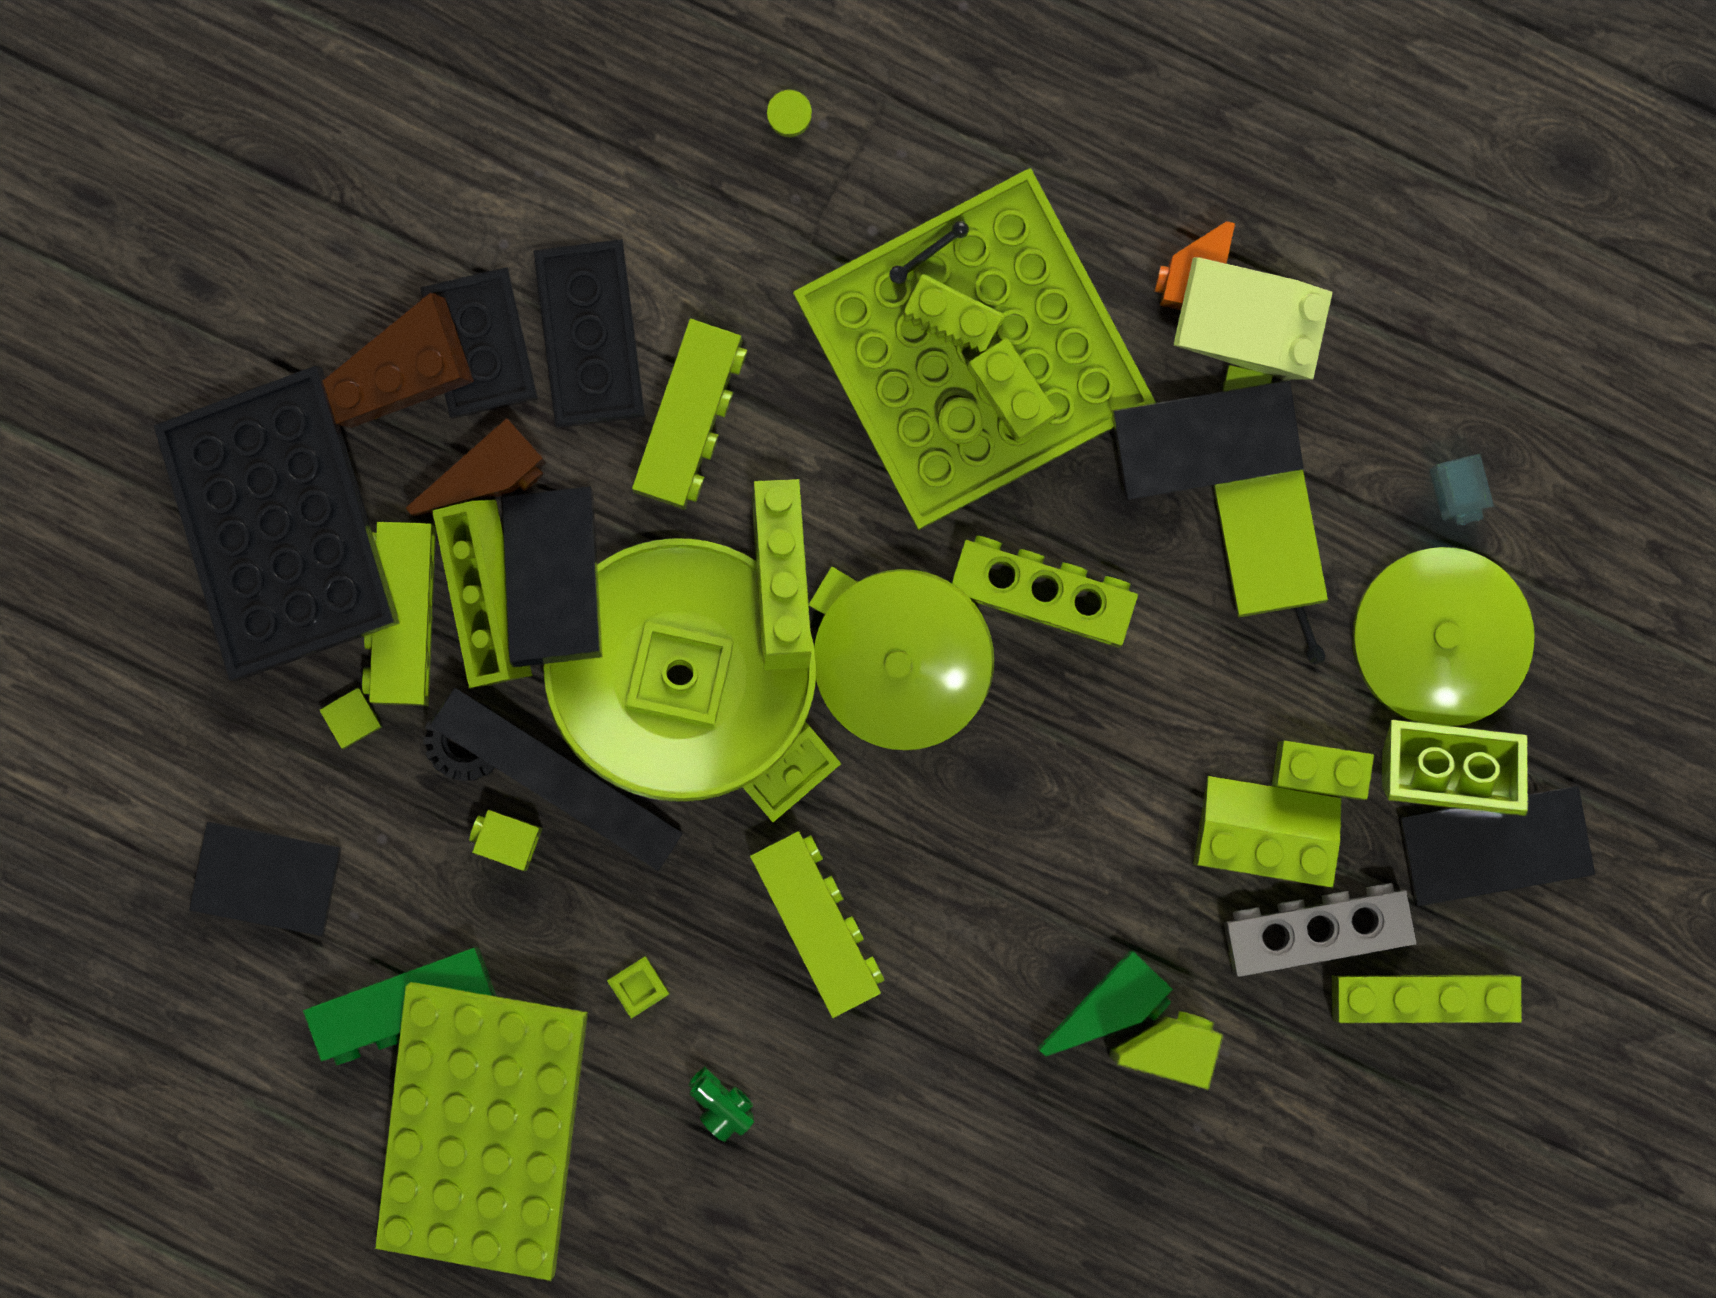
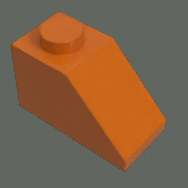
M1226 221L1174 254L1168 267L1160 265L1154 291L1162 293L1160 306L1178 310L1182 309L1193 257L1227 264L1235 223Z

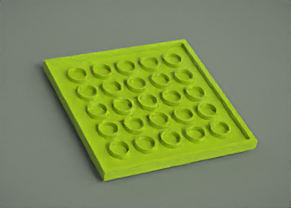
M1031 168L793 292L801 311L918 531L1113 429L1114 424L1111 410L1156 403ZM964 221L968 225L969 232L966 237L954 239L907 274L908 277L904 283L895 284L891 281L889 273L894 266H904L949 233L955 222ZM922 274L1004 314L1003 320L988 349L1006 337L1009 339L1057 411L1054 420L1019 443H1016L967 369L969 362L977 357L976 353L970 355L968 349L962 351L960 345L954 347L952 341L946 343L944 337L938 339L936 333L930 335L928 329L922 331L920 325L914 327L912 321L905 322L904 309ZM956 398H967L974 401L981 408L984 416V425L980 435L974 441L967 444H955L948 441L942 435L939 428V415L946 403Z

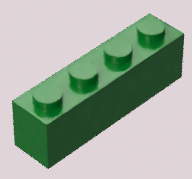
M479 946L303 1010L321 1062L333 1058L335 1065L338 1066L362 1057L359 1050L360 1047L376 1042L378 1050L398 1044L400 1041L405 989L410 982L497 997Z

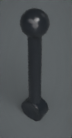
M964 221L955 222L949 233L904 266H894L889 273L891 281L895 284L904 283L907 280V274L954 239L966 237L969 232L968 225Z
M1304 606L1296 607L1295 610L1309 647L1307 650L1308 660L1313 665L1319 664L1325 660V652L1316 643Z

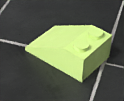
M1193 257L1174 346L1250 370L1271 374L1273 377L1282 380L1314 379L1332 292L1298 280Z

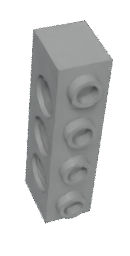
M1393 883L1366 887L1367 896L1350 899L1348 891L1322 895L1323 904L1305 907L1304 899L1278 903V912L1261 915L1259 907L1234 911V920L1223 922L1233 976H1246L1415 945L1416 939L1407 891H1394ZM1365 907L1373 914L1374 924L1368 932L1360 934L1353 928L1352 916L1356 910ZM1321 915L1328 921L1330 931L1324 940L1315 942L1309 937L1307 926L1313 917ZM1271 924H1278L1285 931L1284 944L1275 950L1268 949L1262 938L1264 930Z

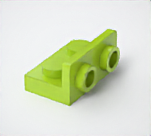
M805 722L800 734L786 754L769 771L755 781L743 786V788L770 820L774 822L839 767L841 763Z

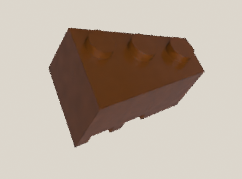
M431 292L323 380L336 424L348 428L356 427L474 382L446 299Z

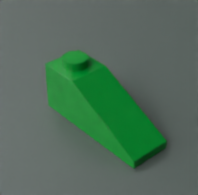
M1130 950L1037 1049L1044 1056H1049L1139 1024L1147 1016L1154 1021L1170 1005L1171 1001L1166 996L1173 989L1137 954Z

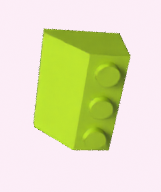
M1391 720L1382 751V789L1388 800L1526 816L1527 735Z
M1207 776L1193 865L1323 887H1333L1340 846L1341 798Z
M1179 1011L1177 1019L1166 1016L1111 1047L1109 1057L1122 1066L1208 1089L1223 1035L1212 1030L1214 1022L1197 1015Z

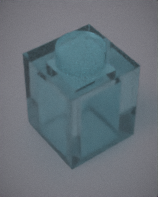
M1480 454L1436 464L1430 468L1443 521L1456 518L1457 525L1484 519L1483 510L1494 506Z

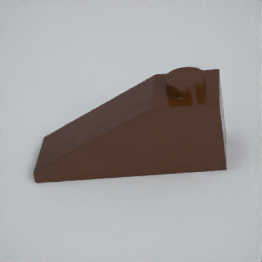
M506 418L411 502L406 509L417 519L432 515V510L469 501L495 498L513 493L519 487L526 491L543 476L544 473L540 468L546 462Z

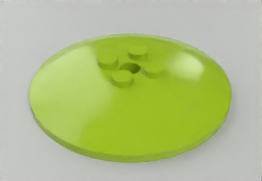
M673 538L632 546L599 563L597 567L602 657L544 664L545 692L549 708L557 728L572 751L587 767L613 785L633 794L665 801H696L722 796L742 788L769 771L791 748L808 717L816 682V657L811 636L812 653L809 668L763 670L756 561L739 551L713 542ZM675 665H684L691 670L693 677L685 685H675L667 678V672Z

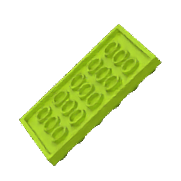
M410 982L406 986L375 1249L549 1281L553 1279L556 1272L588 1012Z

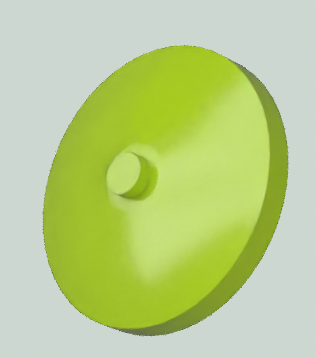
M1448 547L1429 548L1411 553L1393 562L1378 574L1368 586L1360 600L1354 618L1353 652L1358 670L1366 686L1379 702L1390 711L1411 722L1454 727L1469 724L1489 716L1501 708L1516 693L1524 681L1531 664L1534 650V625L1531 611L1522 591L1507 572L1486 557L1464 549Z
M909 569L889 570L876 573L858 581L841 594L830 606L819 626L815 639L816 682L826 706L848 731L870 744L883 748L917 750L939 744L951 738L963 729L977 714L988 695L992 683L994 647L990 631L981 612L972 600L958 587L939 576L923 571Z

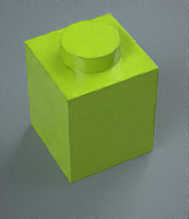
M488 810L485 818L478 815L473 825L469 841L476 844L472 853L522 871H528L543 828L493 810Z

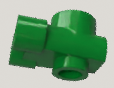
M706 1067L700 1069L690 1080L689 1087L692 1089L689 1095L704 1108H707L699 1118L715 1137L725 1142L734 1132L741 1136L752 1126L754 1115L750 1109L753 1107V1103L741 1090L734 1087L729 1092L720 1084V1080Z

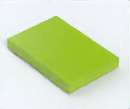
M1303 469L1214 485L1213 489L1237 616L1244 617L1326 603L1328 597Z

